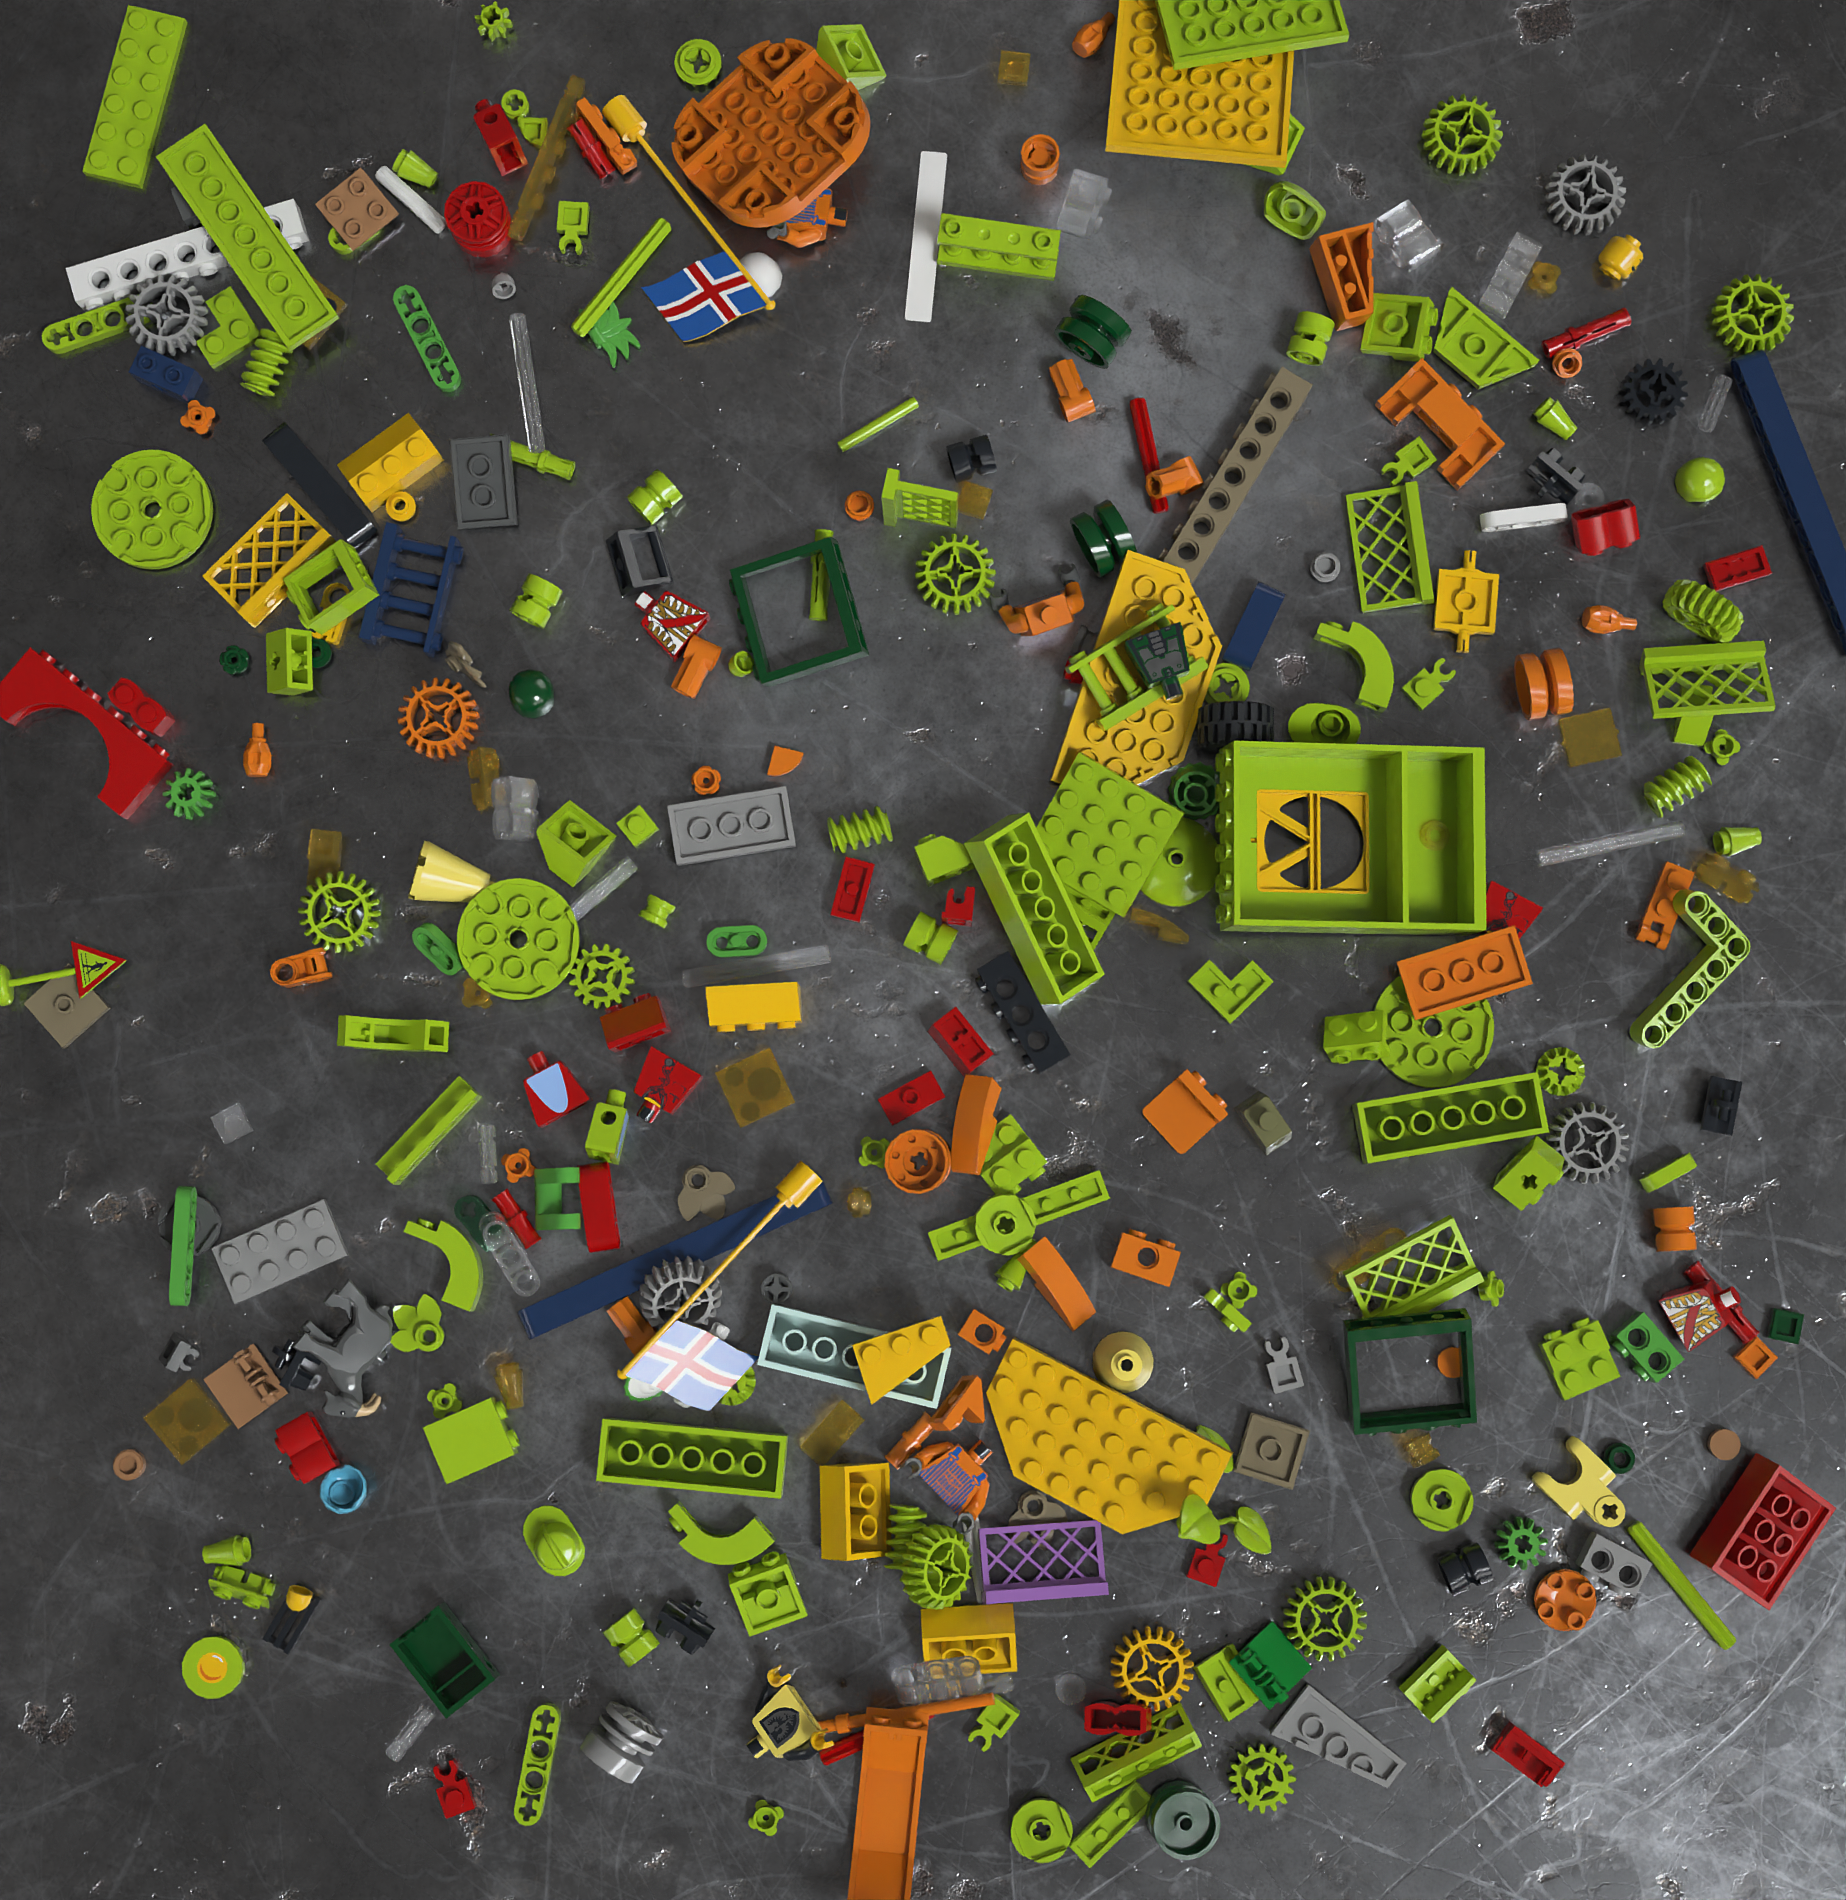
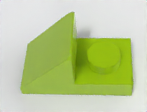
M1680 685L1679 696L1682 697L1688 689ZM1699 686V688L1712 695L1713 686ZM1694 693L1686 700L1694 706H1702L1706 702ZM1714 715L1676 717L1673 743L1703 747Z

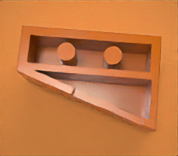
M1374 222L1320 235L1309 248L1331 318L1335 323V331L1363 325L1373 314L1374 276H1372V259L1374 258V249H1372V232L1374 231Z

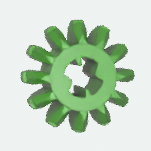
M186 768L184 776L179 771L174 772L176 781L173 782L167 779L165 782L171 787V790L162 792L164 797L171 798L166 802L165 806L168 809L175 808L174 815L177 817L184 814L186 819L192 820L194 811L198 816L203 817L204 811L202 807L205 806L210 809L213 807V804L207 801V798L216 796V792L208 790L213 785L212 780H204L205 773L202 771H198L194 775L191 768ZM188 788L193 790L190 800L185 798L188 795L186 791Z
M1515 1516L1514 1526L1508 1520H1505L1503 1524L1507 1531L1496 1530V1534L1502 1537L1503 1541L1494 1542V1547L1499 1549L1505 1548L1499 1553V1559L1505 1560L1509 1557L1507 1565L1511 1568H1514L1518 1562L1520 1569L1526 1570L1528 1566L1527 1560L1532 1565L1537 1566L1539 1563L1535 1557L1536 1553L1540 1556L1546 1555V1552L1540 1549L1539 1545L1547 1544L1548 1539L1538 1537L1544 1529L1541 1526L1533 1528L1534 1520L1528 1518L1523 1525L1522 1518ZM1522 1535H1524L1523 1540L1527 1542L1525 1548L1520 1547V1551H1517L1518 1545L1515 1544V1540L1517 1537L1522 1539Z

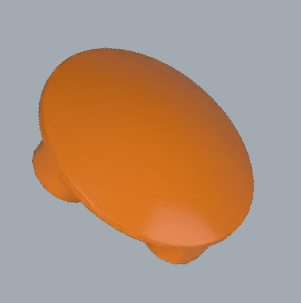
M1570 1569L1555 1570L1547 1574L1536 1588L1534 1595L1536 1612L1540 1619L1553 1629L1559 1631L1581 1630L1594 1613L1596 1607L1595 1588L1585 1576L1577 1571Z

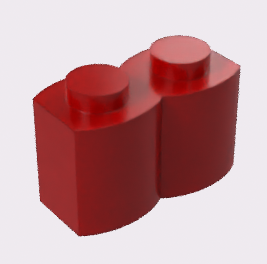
M1630 499L1612 501L1599 507L1586 508L1571 514L1576 548L1587 556L1599 555L1603 553L1604 549L1611 546L1626 548L1631 546L1632 542L1640 539L1636 507Z
M120 678L107 693L109 699L117 708L130 715L137 725L154 736L162 737L175 722L173 715L167 708L151 699L150 695L143 688L129 679Z
M312 1411L300 1415L275 1430L277 1437L274 1438L275 1443L282 1454L287 1453L290 1457L292 1464L289 1465V1469L297 1481L301 1480L303 1484L309 1483L341 1465Z
M1100 1701L1085 1707L1084 1730L1092 1734L1106 1735L1116 1731L1126 1736H1137L1152 1729V1707L1145 1706L1141 1702L1126 1703L1120 1706L1114 1702Z

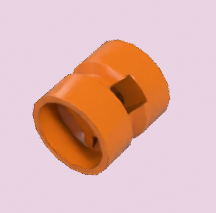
M1038 134L1031 136L1023 144L1020 168L1021 174L1029 183L1045 185L1051 182L1057 175L1060 152L1059 146L1053 138L1048 135Z
M1694 1206L1653 1209L1654 1226L1661 1229V1232L1657 1233L1655 1238L1656 1252L1697 1249L1695 1232L1689 1230V1227L1695 1223Z

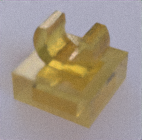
M965 481L958 499V512L984 520L993 490Z

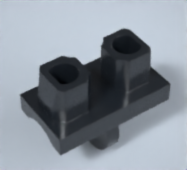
M1551 448L1546 453L1542 451L1526 470L1534 477L1533 481L1542 487L1537 495L1542 498L1548 492L1555 499L1558 497L1568 505L1584 486L1582 481L1585 473L1578 467H1572L1567 472L1559 465L1563 457L1555 448Z
M1710 1076L1700 1130L1728 1136L1733 1135L1742 1087L1741 1081Z
M291 1339L287 1340L284 1348L275 1345L272 1352L279 1357L274 1366L282 1370L286 1361L291 1362L279 1385L286 1389L290 1385L306 1391L314 1375L299 1367L304 1358L317 1365H320L321 1361L309 1352L297 1351L296 1354L292 1353L294 1348L291 1346L295 1341Z
M669 1598L656 1617L659 1621L655 1631L664 1638H670L674 1630L685 1636L680 1643L681 1649L693 1655L700 1646L702 1648L705 1646L715 1628L706 1623L705 1621L708 1617L698 1611L703 1602L697 1599L692 1607L683 1600L679 1605Z

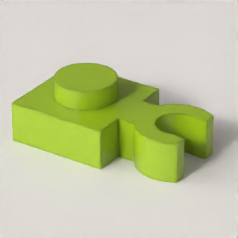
M559 201L557 232L565 234L559 241V248L562 254H565L567 244L574 243L576 244V254L581 255L583 246L579 235L588 234L589 203Z
M1419 436L1395 453L1394 457L1398 461L1397 463H1387L1380 473L1383 475L1387 471H1394L1397 477L1389 485L1395 487L1400 484L1405 473L1412 480L1436 463L1437 459Z
M1444 658L1439 659L1433 665L1431 674L1423 668L1401 688V691L1420 711L1444 691L1439 683L1450 681L1456 674L1455 670H1452L1447 675L1440 672V666L1446 661Z
M1210 1288L1203 1296L1224 1316L1220 1321L1232 1332L1239 1329L1244 1333L1251 1326L1252 1323L1213 1288Z
M994 1693L995 1705L984 1706L976 1719L982 1725L974 1727L968 1737V1741L972 1742L976 1736H983L986 1740L981 1747L983 1752L990 1748L992 1735L995 1734L1002 1738L1020 1714V1710L996 1693Z

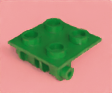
M1273 1621L1228 1662L1268 1710L1277 1702L1279 1704L1285 1702L1289 1697L1287 1693L1312 1669Z

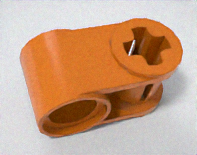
M315 948L294 956L279 959L272 964L270 969L272 980L285 988L317 983L331 979L333 976L332 972H328L324 956L326 950L323 948ZM284 966H292L293 976L287 981H282L279 977L280 970Z

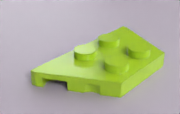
M1453 287L1450 288L1447 293L1433 352L1478 390L1531 369L1540 361L1457 290Z

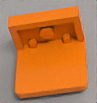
M1188 1069L1183 1071L1142 1110L1143 1116L1179 1154L1186 1153L1208 1131L1228 1115L1225 1110L1228 1105L1217 1093L1211 1095L1204 1088L1207 1082L1195 1070L1192 1073Z

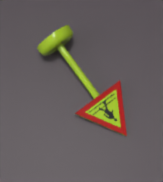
M71 941L75 965L72 968L12 979L9 969L5 965L0 964V1006L12 1004L14 1000V986L76 975L79 998L81 999L127 960Z

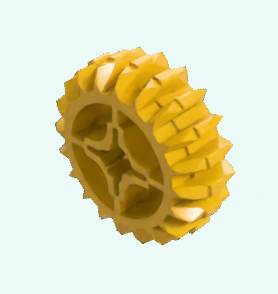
M1145 1626V1636L1140 1637L1137 1629L1132 1630L1136 1639L1131 1642L1129 1637L1123 1636L1122 1640L1127 1645L1126 1649L1119 1645L1115 1647V1651L1122 1655L1121 1658L1111 1657V1663L1120 1666V1668L1110 1670L1111 1676H1121L1120 1679L1113 1683L1114 1687L1121 1688L1125 1686L1120 1696L1125 1699L1132 1694L1130 1703H1138L1139 1699H1141L1145 1706H1149V1702H1153L1154 1710L1159 1711V1701L1164 1700L1167 1708L1172 1707L1169 1697L1173 1695L1177 1701H1181L1182 1697L1177 1691L1178 1688L1183 1691H1189L1190 1687L1182 1681L1183 1679L1192 1680L1194 1677L1192 1673L1185 1671V1669L1193 1667L1194 1662L1192 1660H1183V1658L1191 1654L1189 1648L1179 1651L1178 1649L1184 1643L1183 1639L1179 1638L1172 1643L1174 1632L1169 1630L1164 1638L1162 1637L1163 1628L1161 1626H1157L1155 1635H1151L1150 1627ZM1146 1644H1160L1167 1647L1173 1653L1168 1656H1154L1150 1653ZM1138 1649L1142 1658L1141 1663L1137 1668L1133 1669V1672L1127 1674L1128 1660L1132 1653ZM1145 1655H1148L1150 1661H1153L1154 1664L1157 1662L1160 1664L1156 1668L1159 1682L1156 1681L1154 1675L1151 1676L1150 1672L1148 1674L1144 1673L1148 1669ZM1177 1662L1176 1676L1173 1682L1166 1688L1163 1682V1674L1172 1664ZM1149 1680L1155 1685L1158 1692H1144L1134 1687L1131 1683Z

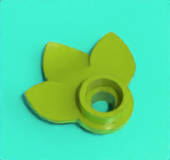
M423 1294L417 1307L410 1305L394 1306L393 1317L399 1331L391 1337L390 1343L403 1352H410L418 1348L428 1352L438 1349L444 1341V1330L439 1325L442 1312L437 1302L431 1296ZM428 1330L433 1331L435 1335L434 1340L431 1342L426 1341L424 1338V1334Z

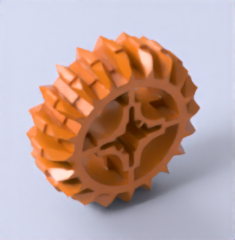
M435 677L432 679V686L429 687L428 683L423 680L421 681L423 690L419 691L415 686L411 687L412 693L415 694L412 699L407 695L403 696V700L409 705L408 707L399 706L398 711L406 714V716L398 718L397 722L400 725H407L400 730V734L402 736H409L406 743L408 746L416 744L415 751L418 754H421L426 749V756L432 758L435 750H437L438 757L444 759L445 750L448 749L450 755L455 756L456 750L454 747L456 745L462 750L467 748L462 742L464 738L469 741L474 740V736L468 732L469 729L478 730L479 728L471 720L478 719L480 714L476 711H470L477 706L475 700L467 701L471 693L468 690L461 692L462 685L458 682L451 688V680L445 678L442 686H440L439 679ZM434 696L453 698L451 702L446 701L442 705H434L428 699ZM420 706H422L426 716L420 723L421 727L417 730L416 714ZM460 707L462 712L461 723L457 731H455L451 721L457 713L456 709ZM430 708L436 713L444 715L442 716L444 718L443 722L447 725V728L435 721L433 718L434 714L430 711ZM436 731H442L449 738L441 741H430L423 737L427 734L431 735Z

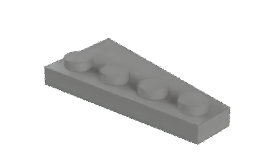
M1308 1683L1270 1731V1734L1284 1739L1299 1748L1323 1757L1325 1760L1349 1769L1386 1788L1392 1784L1407 1764Z

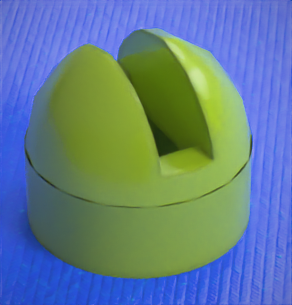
M740 651L730 658L728 669L735 677H744L753 671L754 660L749 653Z

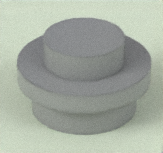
M1319 553L1311 561L1310 572L1319 582H1331L1340 572V562L1331 553Z

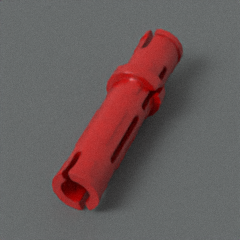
M1623 307L1618 311L1579 327H1568L1564 333L1543 340L1541 342L1542 350L1547 358H1552V356H1555L1558 351L1564 348L1580 349L1581 345L1625 326H1630V314Z
M1696 1261L1683 1272L1693 1284L1712 1280L1718 1290L1722 1291V1288L1705 1270L1700 1261ZM1738 1304L1729 1308L1733 1314V1319L1728 1325L1742 1340V1343L1747 1344L1759 1334V1331L1742 1313L1743 1308Z

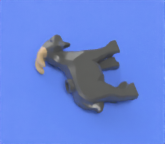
M347 1279L340 1290L333 1288L322 1301L330 1307H341L345 1310L349 1323L343 1327L336 1339L328 1337L312 1322L306 1320L296 1332V1335L300 1338L291 1347L298 1351L309 1352L325 1365L329 1376L340 1390L336 1394L328 1390L323 1391L326 1396V1401L322 1406L323 1413L341 1417H362L374 1413L381 1403V1397L375 1393L370 1396L367 1402L363 1403L361 1380L363 1373L371 1364L377 1365L386 1355L384 1349L391 1341L393 1323L388 1315L389 1306L380 1305L372 1310L362 1292L350 1279Z

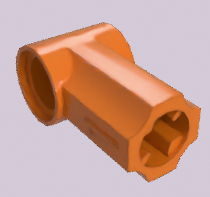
M1064 359L1049 367L1048 371L1059 395V405L1067 423L1096 412L1091 394L1087 387L1084 388L1073 359Z
M1188 456L1176 461L1167 468L1148 474L1146 476L1145 489L1149 496L1159 499L1178 492L1180 495H1186L1203 486L1204 481L1192 456Z
M693 635L683 655L684 661L671 688L686 697L695 699L708 671L711 672L716 665L722 647L697 635Z
M626 1296L606 1311L624 1335V1341L634 1356L658 1332L654 1326H651L649 1321H646L629 1296Z

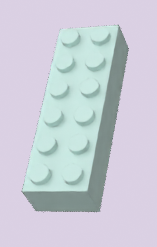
M772 1304L757 1365L867 1392L852 1345L888 1332ZM948 1347L884 1396L937 1409L952 1347Z

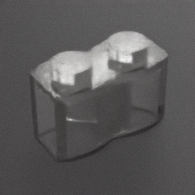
M1075 169L1059 215L1056 230H1061V232L1086 240H1091L1093 233L1098 234L1103 221V217L1099 216L1101 206H1108L1112 189L1108 188L1109 179Z
M1409 200L1404 201L1378 218L1377 228L1375 229L1376 235L1382 244L1385 245L1387 243L1392 248L1393 253L1391 256L1398 268H1404L1409 273L1439 254L1441 248L1439 243Z
M512 776L493 779L491 799L494 807L492 827L495 838L520 842L537 839L536 830L540 823L536 811L538 788L535 780Z

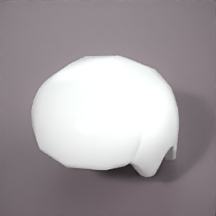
M760 252L748 253L739 260L768 298L779 289L782 280L780 267L767 254Z

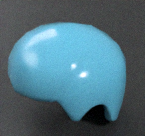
M350 1465L330 1470L320 1485V1498L328 1510L337 1514L355 1511L361 1506L367 1496V1482L360 1470Z

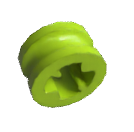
M513 89L503 95L501 104L508 118L518 120V117H525L528 114L529 102L522 91ZM518 99L520 104L523 105L522 107L518 106L519 110L513 111L508 104H513L512 100Z

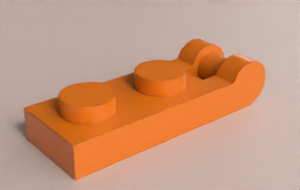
M1668 861L1664 862L1637 930L1636 940L1643 943L1647 940L1654 943L1658 949L1663 951L1666 949L1678 917L1673 908V898L1680 890L1689 889L1695 872ZM1652 922L1662 926L1660 932L1651 930Z

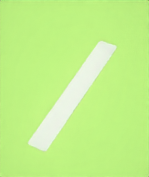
M921 152L905 319L910 321L930 322L932 317L939 245L937 244L942 214L947 154L941 152Z

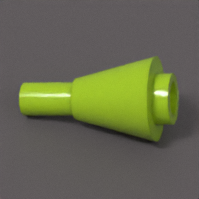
M1032 1239L1023 1251L1015 1254L994 1273L998 1278L996 1283L1009 1292H1012L1013 1289L1020 1290L1026 1269L1017 1259L1037 1243L1035 1240Z

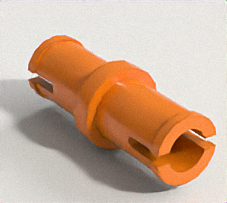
M926 1411L908 1432L904 1430L901 1434L902 1438L884 1456L897 1470L900 1469V1464L906 1461L915 1450L919 1451L922 1448L920 1444L934 1430L928 1424L932 1417Z

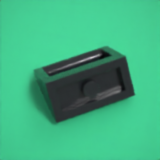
M657 525L616 531L606 540L622 597L636 595L674 583ZM648 536L660 578L642 580L631 541Z

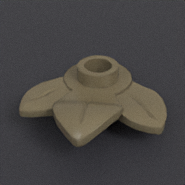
M450 641L448 649L445 651L447 655L445 661L448 666L456 673L459 671L464 673L477 686L485 688V683L480 679L482 672L470 666L473 663L470 655L463 649L461 644Z
M702 1165L690 1166L682 1176L684 1189L678 1196L679 1210L686 1221L694 1218L699 1211L711 1218L722 1219L726 1208L723 1195L729 1194L736 1189L732 1179L723 1172H710L708 1168ZM696 1174H700L703 1177V1183L700 1186H696L692 1182V1178Z
M1030 1490L1020 1496L1017 1504L1018 1510L1010 1517L1008 1526L1068 1522L1065 1510L1059 1504L1048 1502L1047 1498L1039 1491ZM1031 1500H1036L1038 1503L1035 1511H1029L1027 1508V1504ZM1046 1530L1034 1532L1041 1537ZM1051 1530L1044 1539L1049 1545H1051L1054 1530ZM1021 1532L1013 1542L1017 1544L1027 1537L1032 1544H1035L1037 1539L1029 1532ZM1008 1533L1009 1538L1011 1539L1015 1533ZM1040 1543V1545L1038 1546V1548L1041 1549V1550H1044V1551L1048 1550V1549H1047L1045 1546H1043L1041 1543Z

